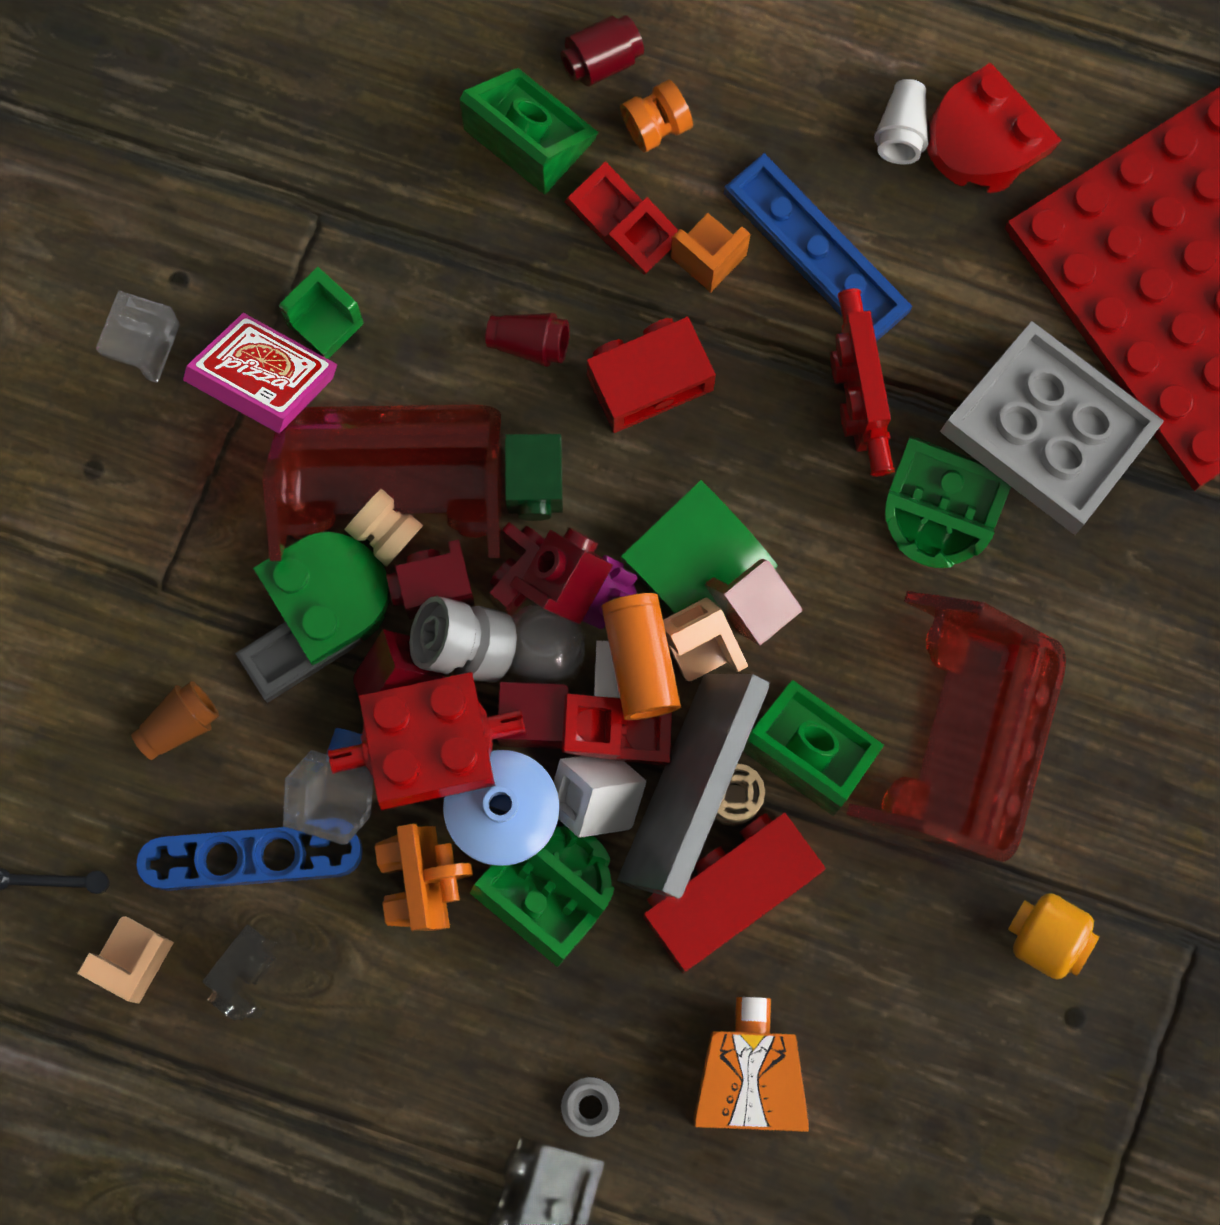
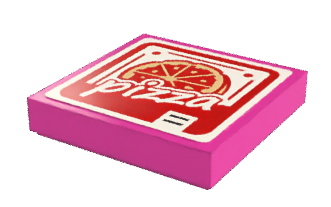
M242 313L186 366L183 381L280 434L333 379L337 364L249 315Z

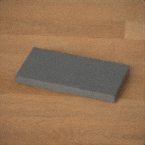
M754 674L703 675L670 753V763L664 767L617 878L618 882L633 889L680 899L683 896L769 690V682Z

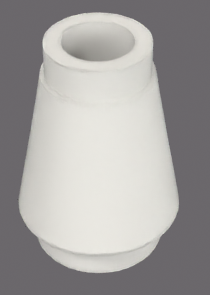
M904 79L895 84L894 92L875 133L874 139L878 145L879 155L891 163H914L928 147L926 87L919 81Z

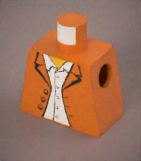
M736 997L735 1032H711L694 1113V1127L808 1132L809 1122L796 1035L770 1033V998Z

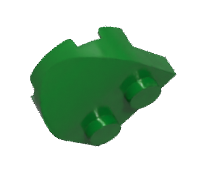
M910 435L888 492L885 507L886 522L894 541L897 543V547L908 558L928 567L949 568L954 564L964 562L975 555H979L987 547L995 533L997 521L1011 486L976 459Z
M334 532L308 535L253 568L312 666L361 637L365 641L377 631L384 621V615L390 598L386 570L367 546L352 537Z
M563 824L561 827L556 826L548 843L533 857L513 865H491L474 884L470 894L558 968L591 930L612 898L614 886H611V875L608 868L610 857L604 846L594 836L578 838Z

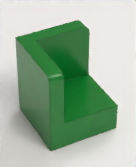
M318 266L279 305L287 326L316 353L327 359L364 324L357 302Z

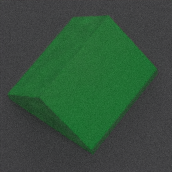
M519 68L464 90L459 99L464 130L544 195L548 193L593 143L599 133Z
M792 680L753 728L743 752L834 816L853 792L884 744Z

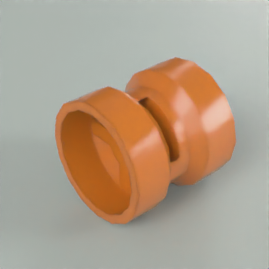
M670 79L653 87L651 95L643 99L636 96L620 104L625 125L642 152H647L659 146L662 137L670 133L680 135L693 128L692 116L686 101L677 86Z

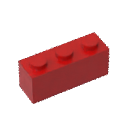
M785 812L775 820H772L768 813L754 820L739 832L745 841L728 854L719 846L700 859L694 867L698 875L688 882L680 899L655 893L646 899L652 908L644 913L643 919L683 974L826 870V867Z

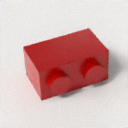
M689 317L676 322L672 318L659 320L645 328L643 336L624 343L621 339L607 342L593 352L594 357L587 359V377L613 433H617L714 390L716 374Z

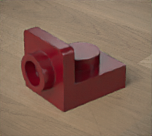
M508 522L501 530L503 540L521 557L517 562L513 558H509L500 566L490 581L494 588L489 594L492 604L498 610L512 617L528 598L512 588L510 584L514 576L523 579L544 538L529 526H525L520 531L512 523Z

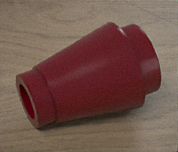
M555 312L502 316L491 315L486 327L487 348L497 349L498 351L545 367H549L552 362L562 364L568 351L570 325L568 320L558 319Z

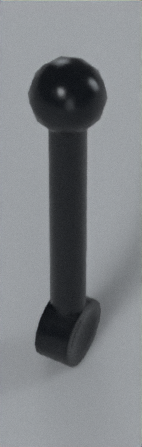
M0 868V890H4L9 885L87 888L93 894H102L106 892L110 884L108 876L101 871H92L87 876L10 874L6 869Z

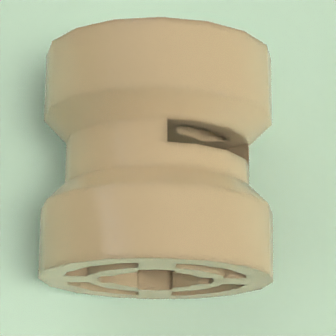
M380 489L344 530L357 541L368 539L374 549V556L387 567L423 525L411 514L402 515L399 511L395 512L393 510L394 499L383 489Z
M737 764L715 820L723 825L734 827L744 825L756 816L763 805L765 797L764 782L757 771L748 765Z

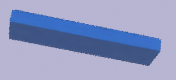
M765 153L724 187V195L841 317L842 312L837 296L838 293L852 288L861 290L863 310H870L876 342L910 313L912 305Z

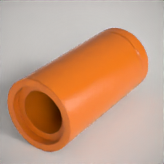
M655 593L633 594L604 603L601 607L624 719H647L680 709L681 704L658 595Z

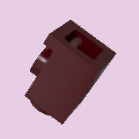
M568 527L563 536L550 529L523 579L514 576L510 586L542 608L577 624H581L613 564L595 554L594 551L599 543L581 532Z
M459 539L448 542L450 553L440 555L439 550L436 549L419 551L407 556V563L396 565V572L386 574L394 607L404 605L410 620L415 618L419 608L429 597L440 596L464 602L469 606L475 605Z

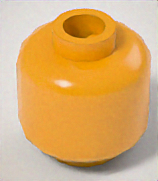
M1052 893L1041 896L1036 905L1024 900L1008 928L1010 932L1017 935L1013 945L1015 956L1056 980L1062 979L1069 972L1078 976L1100 937L1092 932L1094 920L1089 913Z

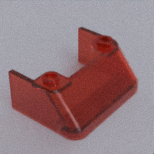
M475 404L305 407L280 434L275 432L262 477L270 561L282 560L287 535L302 539L308 535L325 532L335 524L336 515L358 514L380 489H383L394 499L393 510L395 512L399 511L401 514L446 513L447 524L451 528L458 530L461 535L466 537H482L487 535L488 558H500L502 530L501 413L496 408Z
M907 591L904 599L905 603L935 617L933 625L927 633L926 648L932 663L937 668L947 672L918 779L906 776L900 777L887 789L882 800V811L849 803L846 815L895 833L1001 862L1007 861L1015 854L1021 842L1065 674L1066 655L1064 648L1059 641L985 602ZM1018 651L1013 672L1004 670L1010 654Z

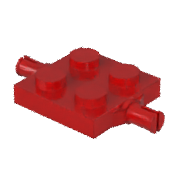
M852 288L843 290L837 295L844 324L841 326L842 333L836 334V351H831L830 353L832 375L835 384L844 383L846 403L840 404V416L845 437H854L856 452L868 450L871 476H885L895 472L889 446L891 437L890 432L887 431L891 416L870 310H863L861 290Z
M469 672L360 695L359 699L364 722L361 737L362 744L334 750L329 749L328 757L332 774L367 767L368 772L374 779L380 809L384 810L495 786L490 761L493 747L492 739L520 733L525 734L526 730L521 709L487 717L486 711L478 701L473 674Z

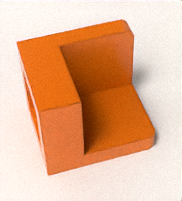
M707 213L688 234L680 229L672 237L671 259L711 293L747 255L750 233L743 227H740L733 235L713 216Z

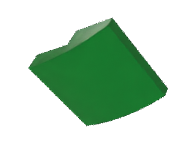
M702 480L621 556V562L633 574L637 575V578L652 593L658 595L660 606L670 616L706 597L721 608L705 586V583L712 577L729 585L759 559L769 561L775 569L778 567L777 563L754 535Z

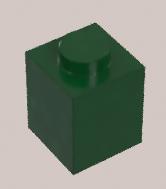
M561 434L505 435V490L508 513H518V518L525 521H544L551 518V513H563Z

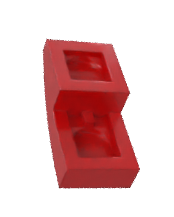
M606 161L564 201L607 245L644 275L672 249V237L679 231L648 197L642 200Z
M566 694L564 701L562 752L607 760L666 765L670 763L672 712L647 719L625 720L620 698Z

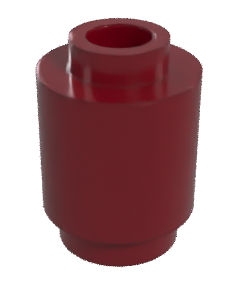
M611 15L565 38L566 49L560 53L563 66L569 77L573 81L580 79L585 86L590 87L633 66L635 58L644 54V45L635 23L629 16L624 15L616 18Z

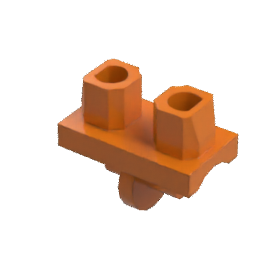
M417 824L398 826V835L375 844L377 866L381 873L391 874L403 871L406 891L384 896L383 911L386 925L411 927L412 931H437L450 928L447 903L460 900L457 880L473 875L471 863L454 864L452 843L438 845L436 826L421 827L417 826Z

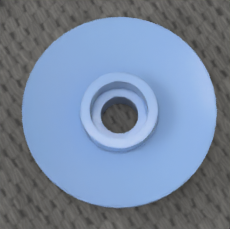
M493 750L490 761L495 786L445 796L443 811L445 824L451 838L465 854L485 864L507 866L518 864L533 857L548 843L558 822L559 798L552 778L537 761L519 752ZM496 795H506L512 801L510 811L504 815L494 814L489 808L492 798Z

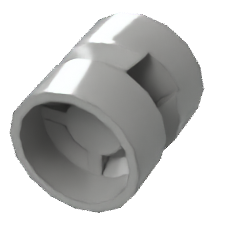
M434 596L429 597L415 615L410 634V655L414 664L420 669L447 675L453 670L457 675L472 672L474 681L496 683L505 675L512 663L517 635L512 617L503 611L482 606L470 607L461 601Z

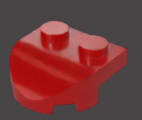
M991 62L952 86L927 122L930 133L927 152L937 169L958 186H964L967 182L988 186V193L1007 189L1020 173L1051 154L1062 141Z

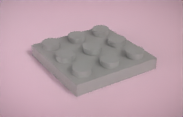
M1031 321L951 415L940 432L1072 534L1076 535L1164 420Z

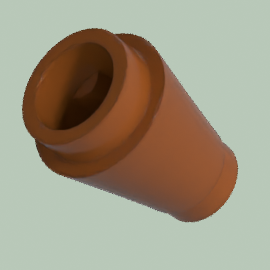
M190 681L184 687L176 685L131 736L139 750L148 759L154 760L160 754L163 755L212 729L210 723L219 717V712L205 691L198 684Z

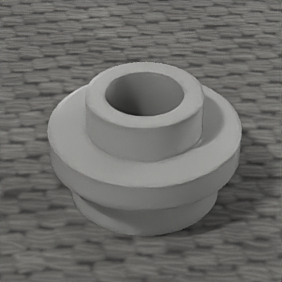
M588 1077L577 1080L569 1086L562 1098L561 1112L563 1119L572 1131L581 1136L595 1137L606 1133L613 1127L619 1115V1099L615 1090L607 1082L598 1078ZM588 1095L596 1096L602 1104L601 1113L593 1119L585 1118L579 1111L580 1101Z

